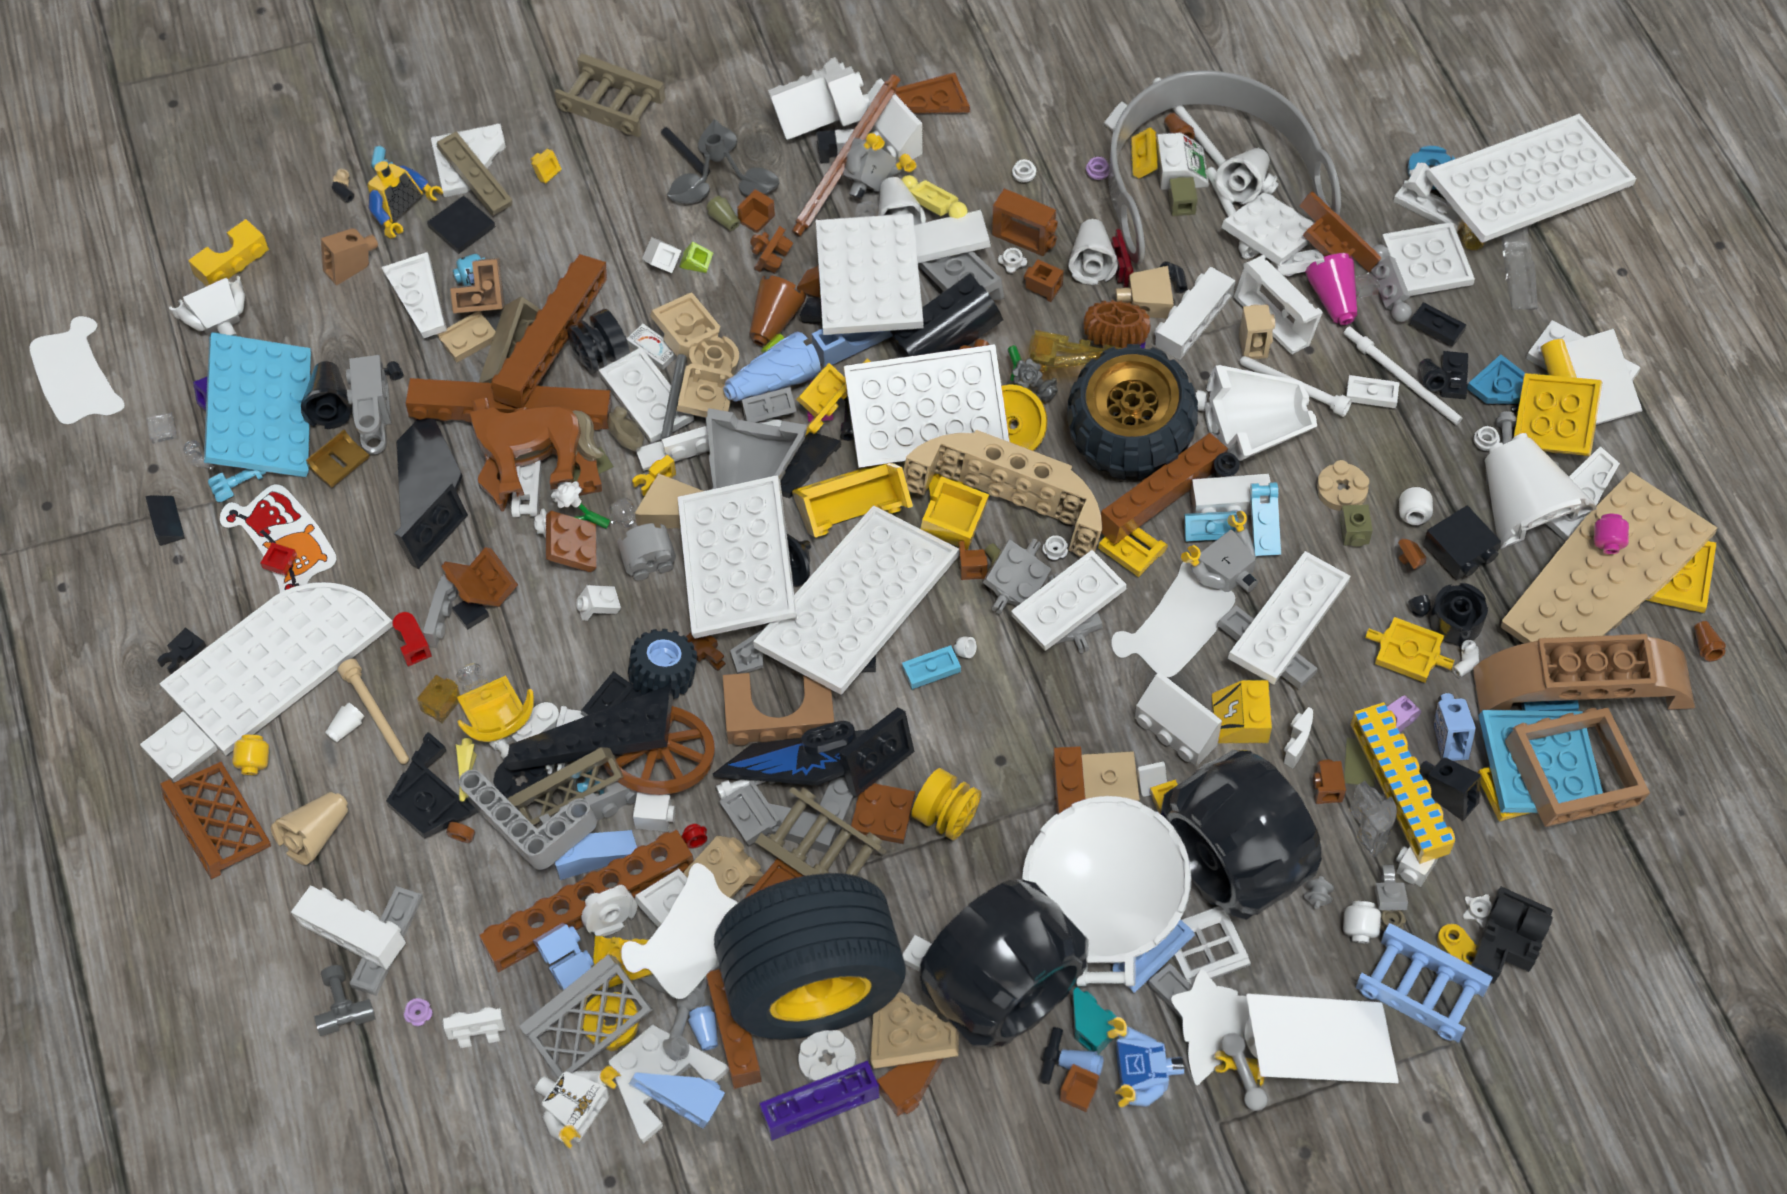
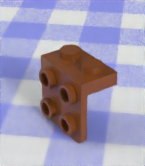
M485 547L470 566L447 561L441 566L446 573V578L458 589L459 596L468 603L473 602L500 607L518 586L492 548Z

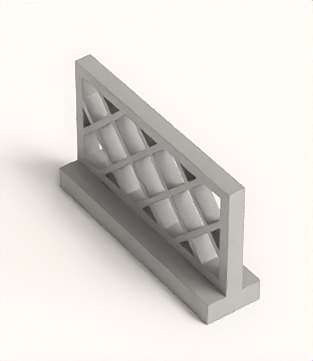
M609 954L519 1026L523 1033L530 1037L558 1078L563 1073L558 1065L559 1052L573 1053L572 1066L565 1072L573 1073L578 1071L653 1010L622 969V964L615 956ZM617 974L623 981L622 994L608 992L609 980ZM603 986L602 992L597 991L600 987ZM629 989L633 995H627V990ZM592 994L602 995L599 1012L585 1010L587 998ZM607 996L621 997L619 1014L605 1013ZM626 998L636 999L643 1009L634 1016L624 1015ZM579 1004H581V1005H580V1010H579V1009H574V1008H576ZM569 1012L579 1013L577 1030L563 1028L564 1018ZM585 1014L599 1015L597 1032L582 1031ZM604 1016L618 1018L617 1030L612 1034L602 1033ZM623 1018L629 1019L623 1024ZM558 1022V1028L552 1027ZM547 1030L557 1031L555 1048L545 1047L539 1039ZM562 1031L576 1033L574 1050L560 1049ZM582 1034L596 1036L594 1048L589 1052L579 1051ZM601 1036L607 1037L600 1043ZM549 1051H554V1056H553V1057H552V1055L549 1053ZM579 1054L584 1055L581 1059L578 1060Z

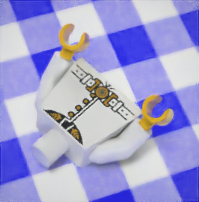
M607 1066L602 1071L563 1072L556 1083L543 1076L537 1083L535 1091L545 1096L542 1102L543 1120L550 1135L562 1141L569 1149L572 1147L570 1143L572 1138L579 1143L610 1098L607 1087L604 1085L614 1089L616 1084L612 1079L616 1076L620 1077L621 1074L614 1067Z

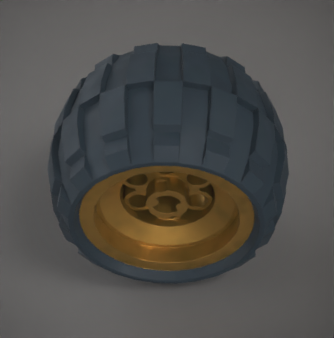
M1127 344V348L1121 349L1112 347L1102 351L1099 359H1091L1080 371L1077 382L1074 381L1071 387L1067 413L1070 435L1078 451L1085 456L1089 464L1100 472L1106 470L1110 472L1113 478L1123 480L1126 477H1138V480L1146 479L1164 465L1178 459V455L1188 449L1192 442L1198 423V400L1192 382L1189 383L1188 375L1175 359L1169 360L1167 355L1154 347L1151 350L1141 348L1140 344ZM1114 412H1118L1120 414L1118 416H1112ZM1150 416L1151 419L1145 420L1143 417ZM1128 422L1134 423V425H1125V424L1128 423Z

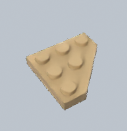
M902 992L898 993L889 1004L873 1014L871 1049L873 1068L958 1056L959 1033L957 1028L950 1022L945 1023L940 1020L936 1013L920 1004L918 1006L913 1003L910 997Z

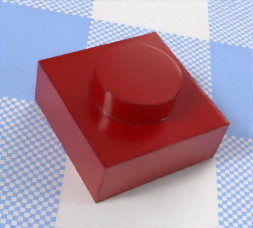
M272 542L260 564L263 569L286 576L297 553L294 549Z

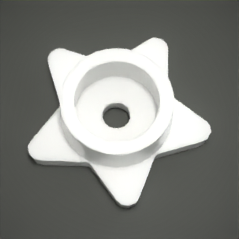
M1486 894L1476 898L1465 897L1468 909L1464 913L1463 919L1475 920L1481 928H1485L1492 908L1489 895Z

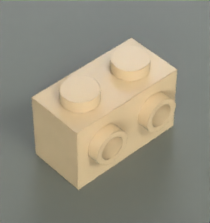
M1254 304L1243 307L1239 331L1243 357L1246 356L1251 359L1268 358L1270 344L1273 342L1272 332L1275 329L1274 314H1270L1268 305Z

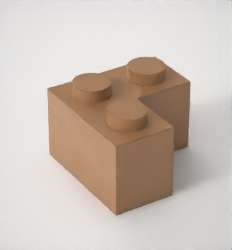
M491 258L472 261L475 285L454 286L450 288L453 313L503 309L505 303L500 259Z

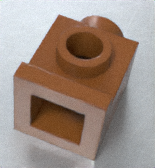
M1037 259L1033 267H1028L1025 272L1026 289L1047 297V301L1052 302L1063 286L1064 271Z
M1330 759L1319 761L1317 763V773H1313V785L1317 789L1315 804L1343 802L1346 786L1342 762Z

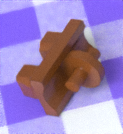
M779 226L770 242L768 240L769 235L766 232H763L762 235L755 234L750 239V243L753 246L752 252L756 255L759 252H763L754 267L755 270L761 272L764 267L776 273L783 259L772 252L776 250L786 256L793 245L791 240L783 236L786 229Z

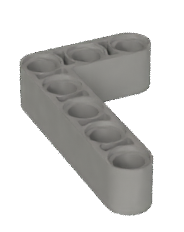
M472 769L460 776L459 785L468 801L536 869L542 870L551 866L593 831L597 825V818L589 802L578 798L568 803L541 827L536 829L481 772Z

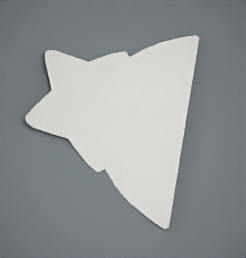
M1203 969L1199 970L1190 991L1173 995L1171 998L1173 1005L1183 1017V1034L1185 1041H1189V1065L1195 1085H1199L1215 1069V1066L1223 1062L1221 1059H1215V1053L1220 1050L1224 1051L1222 1040L1227 1034L1237 1033L1245 1040V1027L1250 1017L1247 996H1237L1238 992L1236 990L1216 986Z

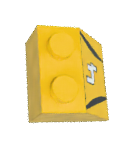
M1241 680L1212 693L1213 714L1222 720L1218 743H1269L1272 723L1268 680Z

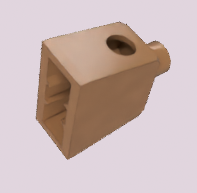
M353 228L321 238L323 271L335 285H339L362 271L369 265L368 252L378 247L376 238L372 234L363 238Z

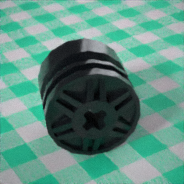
M605 308L590 315L591 327L581 320L578 322V327L571 325L567 328L568 338L574 354L591 374L597 372L599 367L607 366L606 356L615 362L630 353L622 328L613 314Z

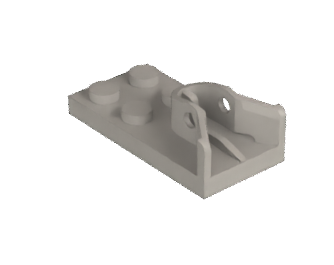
M973 251L918 263V266L943 291H946L971 273L993 300H1002L1004 298L1001 278Z

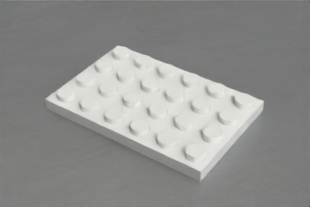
M913 214L816 220L823 335L923 328Z
M995 345L844 366L858 468L905 461L906 456L916 447L928 440L948 434L975 433V430H979L1009 442Z
M778 475L678 497L693 637L699 638L797 617L781 484Z

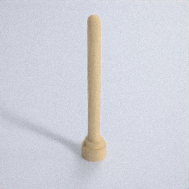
M348 659L338 667V672L342 679L352 683L399 763L407 764L409 757L362 681V669L357 660Z

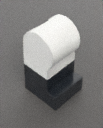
M854 129L817 132L820 164L830 163L829 158L838 156Z

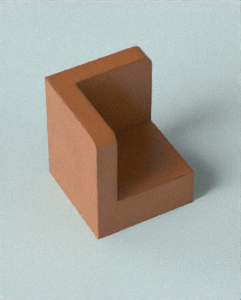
M755 189L737 207L740 223L753 232L758 233L775 216L774 200Z
M959 541L961 580L984 579L987 575V556H985V551L983 549L965 550L964 541Z
M1072 1064L1061 1088L1060 1101L1087 1112L1098 1088L1099 1075Z

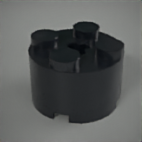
M1460 583V585L1454 586L1450 584L1443 587L1436 596L1430 615L1431 630L1444 635V641L1460 647L1464 641H1473L1480 635L1488 614L1484 594L1475 586L1467 583Z

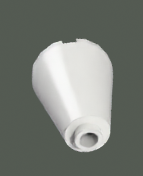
M1254 148L1224 161L1216 173V185L1221 195L1228 201L1242 202L1241 204L1253 201L1260 194L1270 162L1268 154L1263 149Z
M897 177L885 179L880 186L878 216L913 214L914 225L925 223L926 217L923 208L904 182Z
M1089 219L1080 226L1069 258V270L1072 272V276L1081 283L1095 285L1098 284V281L1105 279L1106 282L1114 276L1118 267V261L1103 223L1096 219Z

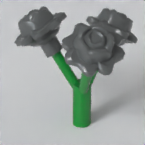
M1014 345L1010 346L1007 351L1011 358L1013 369L1010 380L1007 381L1006 385H1017L1018 383L1025 388H1028L1029 385L1032 387L1036 386V393L1040 400L1043 399L1047 402L1053 399L1058 392L1056 386L1057 379L1052 378L1044 381L1041 378L1043 374L1039 371L1041 365L1034 363L1031 358L1023 361L1017 347Z

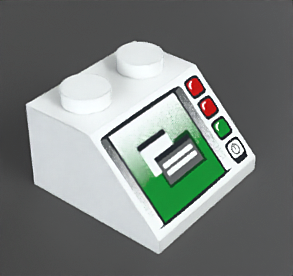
M1182 133L1157 134V166L1161 190L1169 189V180L1178 177H1194L1196 188L1208 187L1209 182L1203 147Z

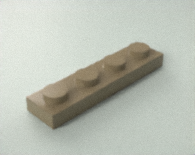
M457 131L437 141L436 147L492 216L512 206L513 200Z

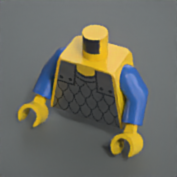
M381 161L374 167L377 175L368 182L370 193L368 208L381 225L384 224L385 235L388 238H395L396 235L393 233V228L396 233L401 234L403 233V227L401 224L393 222L423 195L422 189L426 191V198L430 201H437L432 195L433 190L440 195L443 194V190L439 186L431 187L428 185V180L409 167L403 165L398 167L394 164H388L386 161Z

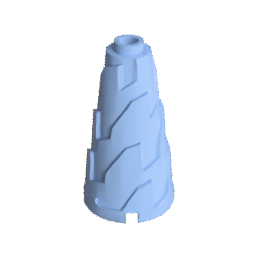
M795 332L790 334L768 351L752 360L750 364L742 368L736 375L726 380L723 387L725 396L729 400L732 399L736 402L814 379L818 375L817 373L821 371L820 361L812 343L807 346L804 344L803 341L808 338L803 333Z

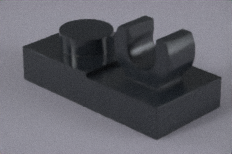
M1443 351L1441 369L1447 374V383L1441 389L1440 397L1466 400L1468 353Z

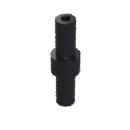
M1059 1027L1052 1028L1048 1047L1044 1048L1042 1055L1044 1063L1039 1082L1047 1085L1051 1083L1054 1066L1058 1064L1061 1054L1059 1046L1063 1029Z

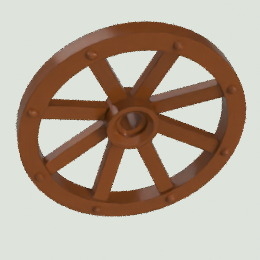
M672 706L670 726L676 720L687 725L692 730L669 733L667 747L625 753L615 759L624 778L617 782L631 790L655 795L672 794L694 786L707 775L713 764L715 745L711 731L694 714ZM700 738L704 745L705 753L703 755L676 742ZM670 752H675L698 762L699 765L683 776ZM643 754L648 756L641 778L635 777L621 768ZM656 759L664 760L674 779L667 781L650 780ZM609 762L604 763L606 771L610 776H613L614 773Z

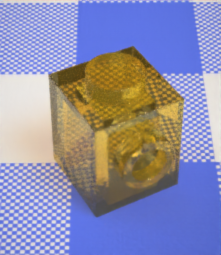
M435 675L417 698L420 710L443 723L459 703L457 699L460 696L458 685L449 678L443 679Z

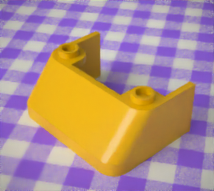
M893 463L867 466L792 491L806 530L813 537L829 533L828 529L832 527V524L866 514L873 505L886 510L890 514L902 510L901 506L913 507L903 469L901 466Z

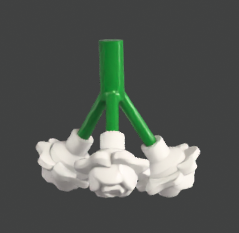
M577 481L573 483H558V488L551 490L553 492L551 497L555 503H558L559 508L569 507L570 505L578 507L585 515L575 516L574 518L584 521L588 520L607 529L610 519L588 510L581 503L578 494L582 489ZM543 508L540 514L534 517V527L537 530V534H543L546 538L547 512Z

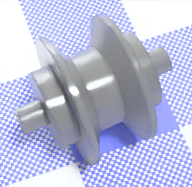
M1319 876V879L1310 880L1306 883V887L1311 891L1306 892L1304 898L1313 904L1314 908L1319 909L1320 906L1332 902V897L1328 893L1334 891V886L1324 880L1323 876Z

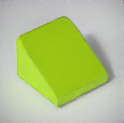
M692 241L685 249L679 267L706 273L713 252Z

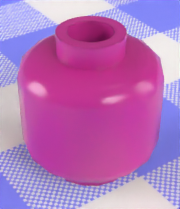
M1609 513L1602 515L1601 519H1598L1594 524L1595 546L1602 549L1605 554L1619 553V550L1624 549L1629 544V523L1622 519V516L1619 514Z

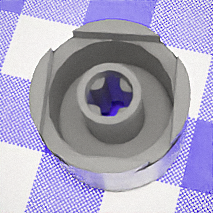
M654 523L637 526L626 532L627 537L621 540L620 537L617 541L626 572L633 576L636 581L646 579L649 573L655 571L665 573L674 567L673 562L676 554L668 531L662 524H660L661 528H655Z

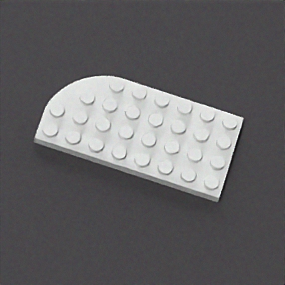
M325 582L292 587L274 596L159 684L167 695L226 756L233 751L234 742L241 739L242 735H254L334 673L341 663L352 659L392 628V620L367 595L352 587Z

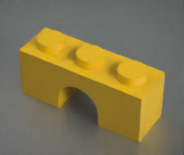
M243 220L227 232L232 246L229 251L216 253L207 246L188 260L194 276L206 287L224 278H231L269 250L264 235L248 220Z

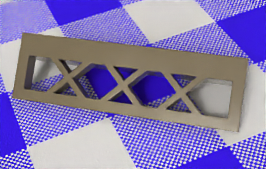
M601 747L509 797L508 801L515 808H519L521 814L535 826L541 823L540 816L548 813L552 817L559 812L560 807L567 805L574 799H584L585 796L604 789L624 778L611 749ZM609 762L614 775L606 780L598 778L597 774L600 766ZM593 770L592 775L586 774ZM580 776L590 778L588 788L584 792L573 790L576 779ZM595 780L600 782L599 784L594 786ZM570 782L568 788L564 787V785ZM558 788L567 791L564 802L560 805L550 802L553 791ZM572 793L577 794L575 797L571 798ZM534 801L544 804L540 816L532 819L527 805ZM549 806L554 807L551 810L547 811Z

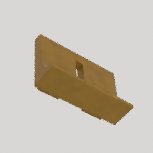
M343 429L306 459L308 468L332 488L370 456ZM334 454L346 466L343 468L331 455Z

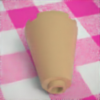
M329 792L276 819L271 825L275 841L279 846L283 843L289 849L286 854L291 859L302 865H307L316 858L347 814V801L341 794Z

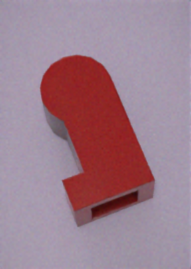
M409 612L397 614L393 618L392 624L397 638L405 644L400 649L407 666L409 667L432 657L429 645L415 617Z

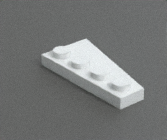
M428 252L383 266L382 269L423 338L447 331Z
M1600 446L1569 477L1597 505L1620 463ZM1566 514L1546 522V524L1562 539L1567 541L1587 515L1572 520L1570 515Z

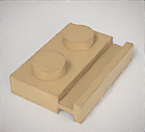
M477 311L448 327L447 331L437 335L440 342L444 344L446 350L457 363L492 344L496 331L487 319L482 316V313Z

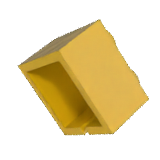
M941 476L922 519L921 530L959 547V541H964L965 550H968L986 509L989 494Z

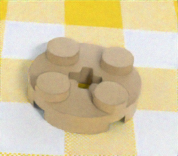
M1344 460L1336 461L1333 465L1327 466L1318 477L1317 489L1319 499L1324 505L1333 510L1341 511V508L1346 505H1362L1368 494L1369 478L1362 470L1348 464ZM1340 483L1346 484L1348 490L1345 488L1339 490L1338 485Z

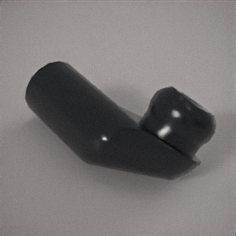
M1169 261L1161 263L1160 267L1168 266L1169 277L1175 284L1176 292H1186L1188 286L1184 270Z

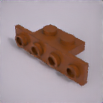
M1313 191L1306 196L1300 207L1316 222L1305 231L1303 236L1325 257L1346 253L1349 254V258L1352 256L1368 272H1371V269L1381 260V256Z

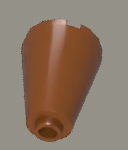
M770 275L769 279H766L765 276H762L759 282L749 333L753 343L765 347L775 335L783 331L805 302L806 295L803 290L798 293L794 290L796 285L783 278Z

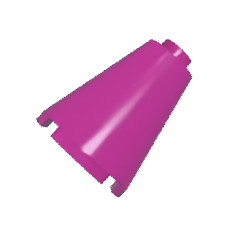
M1346 253L1328 255L1323 257L1324 262L1318 265L1316 261L1311 263L1306 268L1305 274L1335 323H1340V325H1347L1352 323L1357 316L1354 261L1352 256L1349 258V254Z

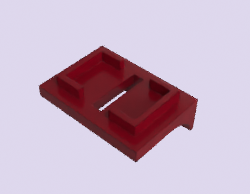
M1116 229L1115 236L1111 239V245L1118 261V271L1115 274L1117 281L1122 283L1123 288H1128L1129 275L1134 273L1121 229Z

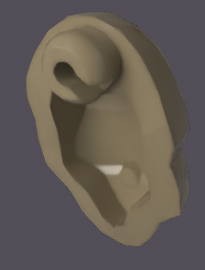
M616 406L614 412H610L608 415L609 431L623 447L634 452L638 451L643 445L644 437L636 423L625 417L627 410L621 406Z

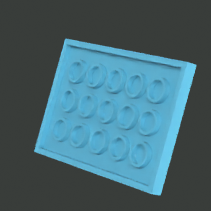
M211 332L208 352L204 463L301 477L307 476L308 465L306 459L309 458V423L304 420L301 414V402L310 381L311 348Z

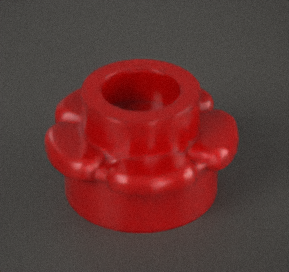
M698 824L688 825L681 835L687 847L698 848L705 844L708 839L706 835L707 828Z

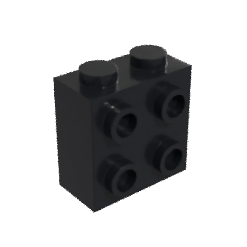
M1466 505L1428 529L1423 544L1452 576L1458 580L1464 575H1472L1483 563L1486 562L1488 564L1495 560L1499 554L1498 550L1501 540Z

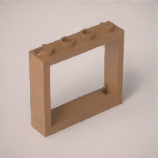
M1590 708L1581 714L1567 713L1558 719L1544 718L1530 725L1521 723L1513 727V731L1505 739V743L1545 827L1638 806L1650 794L1609 708L1599 710ZM1595 726L1625 788L1558 803L1529 740Z

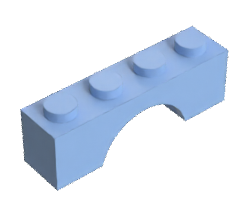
M822 328L812 333V345L817 352L819 361L825 367L828 363L833 365L892 337V334L889 330L823 335Z

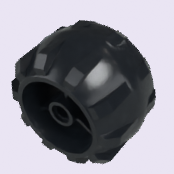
M1231 750L1219 759L1202 765L1191 777L1166 792L1163 796L1161 815L1174 827L1186 848L1191 867L1192 882L1210 904L1223 907L1227 915L1247 920L1253 915L1260 914L1277 901L1289 897L1301 885L1316 876L1322 860L1321 839L1309 811L1298 792L1295 791L1272 763L1252 751Z
M1023 879L1007 880L969 903L937 935L920 962L921 987L940 1013L949 1019L973 1047L991 1048L992 1046H1004L1011 1043L1015 1037L1026 1032L1028 1029L1031 1030L1040 1023L1070 993V989L1078 977L1083 975L1087 967L1089 939L1065 915L1060 906L1035 882Z

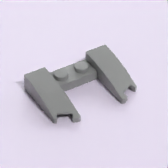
M845 775L830 781L820 806L845 821L855 798L853 794L849 793ZM769 804L781 823L792 809ZM817 810L816 814L803 811L785 839L800 844L821 812ZM830 819L811 848L826 853L842 827ZM777 825L772 828L769 834H775L779 826Z

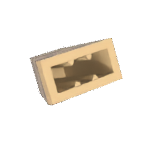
M658 473L635 512L637 526L654 523L655 528H661L660 524L666 528H681L678 497L703 491Z

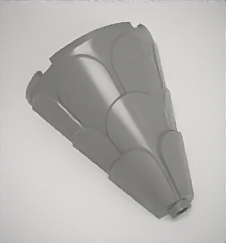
M708 408L706 423L710 449L709 461L713 482L712 489L778 475L781 481L785 475L786 468L805 439L807 425L781 421V426L779 427L738 420L733 412Z

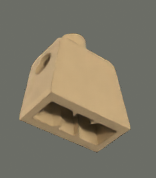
M1168 266L1130 274L1128 288L1115 289L1116 302H1131V305H1138L1140 309L1146 310V314L1151 318L1168 319L1174 304Z

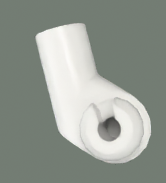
M1466 640L1462 643V661L1452 667V671L1457 678L1463 677L1479 663V649L1472 640Z

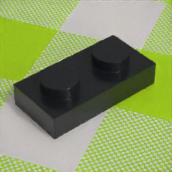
M1424 302L1410 321V325L1452 347L1464 333L1467 325Z

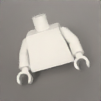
M236 276L237 281L229 282L227 278H224L183 297L184 303L182 300H179L180 306L178 308H172V306L169 308L175 318L181 319L185 324L198 331H205L207 335H210L211 332H219L220 334L237 336L232 325L240 321L239 314L244 309L245 293L239 276Z

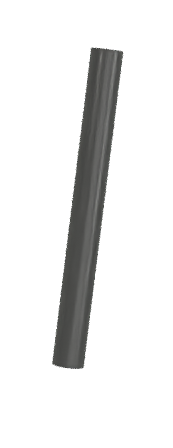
M683 354L677 355L660 438L661 441L672 435L687 357Z

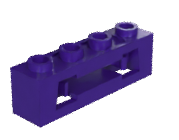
M867 1060L759 1103L761 1116L771 1141L878 1099L879 1085ZM786 1101V1103H784V1104H782V1105H779V1106H776L777 1104H780V1103Z

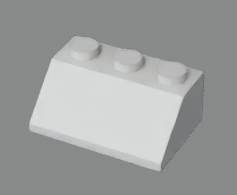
M882 79L877 80L867 94L870 104L884 84ZM894 93L869 133L881 136L885 142L882 149L895 157L898 163L902 154H908L912 159L922 154V123Z
M1161 672L1156 674L1136 705L1135 719L1138 724L1144 729L1151 730L1157 735L1161 743L1166 746L1170 745L1184 761L1191 762L1196 767L1218 744L1222 720Z

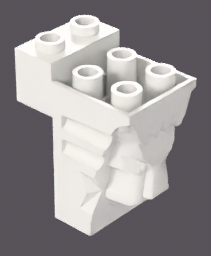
M835 57L824 64L822 70H813L809 77L803 75L797 81L790 82L785 86L779 85L768 90L787 140L838 120L841 121L843 126L859 121L870 105L867 94L862 95L860 87L864 85L859 72L855 73L852 67L845 68L844 64H839Z

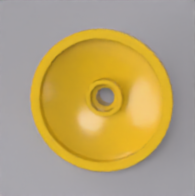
M1019 385L1001 386L1009 442L1035 451L1043 441L1047 430V413L1042 401L1035 393ZM1013 421L1018 422V426L1016 429H1011V423Z

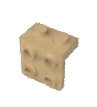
M716 836L683 873L688 878L691 867L695 863L702 864L712 872L720 891L731 899L745 884L756 885L763 876L759 863L752 857H748L743 851L744 845L738 839Z

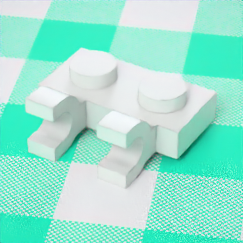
M488 1007L481 1009L477 1013L467 1014L460 1012L452 1014L448 1018H443L444 1030L448 1040L457 1038L460 1048L472 1046L470 1036L486 1033L488 1043L500 1041L498 1031L505 1030V1021L500 1008Z

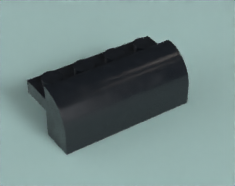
M969 273L922 307L923 328L890 330V332L907 356L911 357L959 350L961 346H969L1004 319L985 288Z

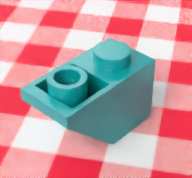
M1076 987L1073 990L1072 997L1074 1038L1085 1049L1097 1051L1099 1055L1114 1039L1109 1038L1107 1035L1108 1031L1115 1029L1113 1025L1108 1024V1021L1117 1018V1016L1112 1011L1104 1010L1100 1007L1091 993L1083 992Z

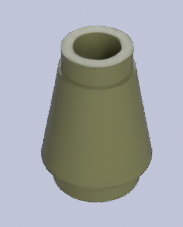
M716 196L707 204L708 215L728 228L729 231L735 230L740 225V220L726 198Z

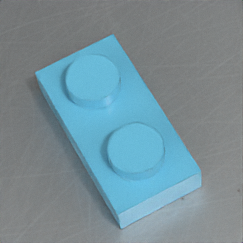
M1236 511L1184 514L1185 541L1218 540L1231 529L1235 532L1236 528L1231 527L1227 519L1229 515H1234L1237 522Z
M950 645L902 663V669L911 689H915L961 672V665Z

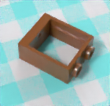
M1004 188L993 204L992 236L1043 257L1048 249H1053L1057 241V236L1055 235L1058 226L1056 209ZM1012 217L1040 228V231L1013 221Z

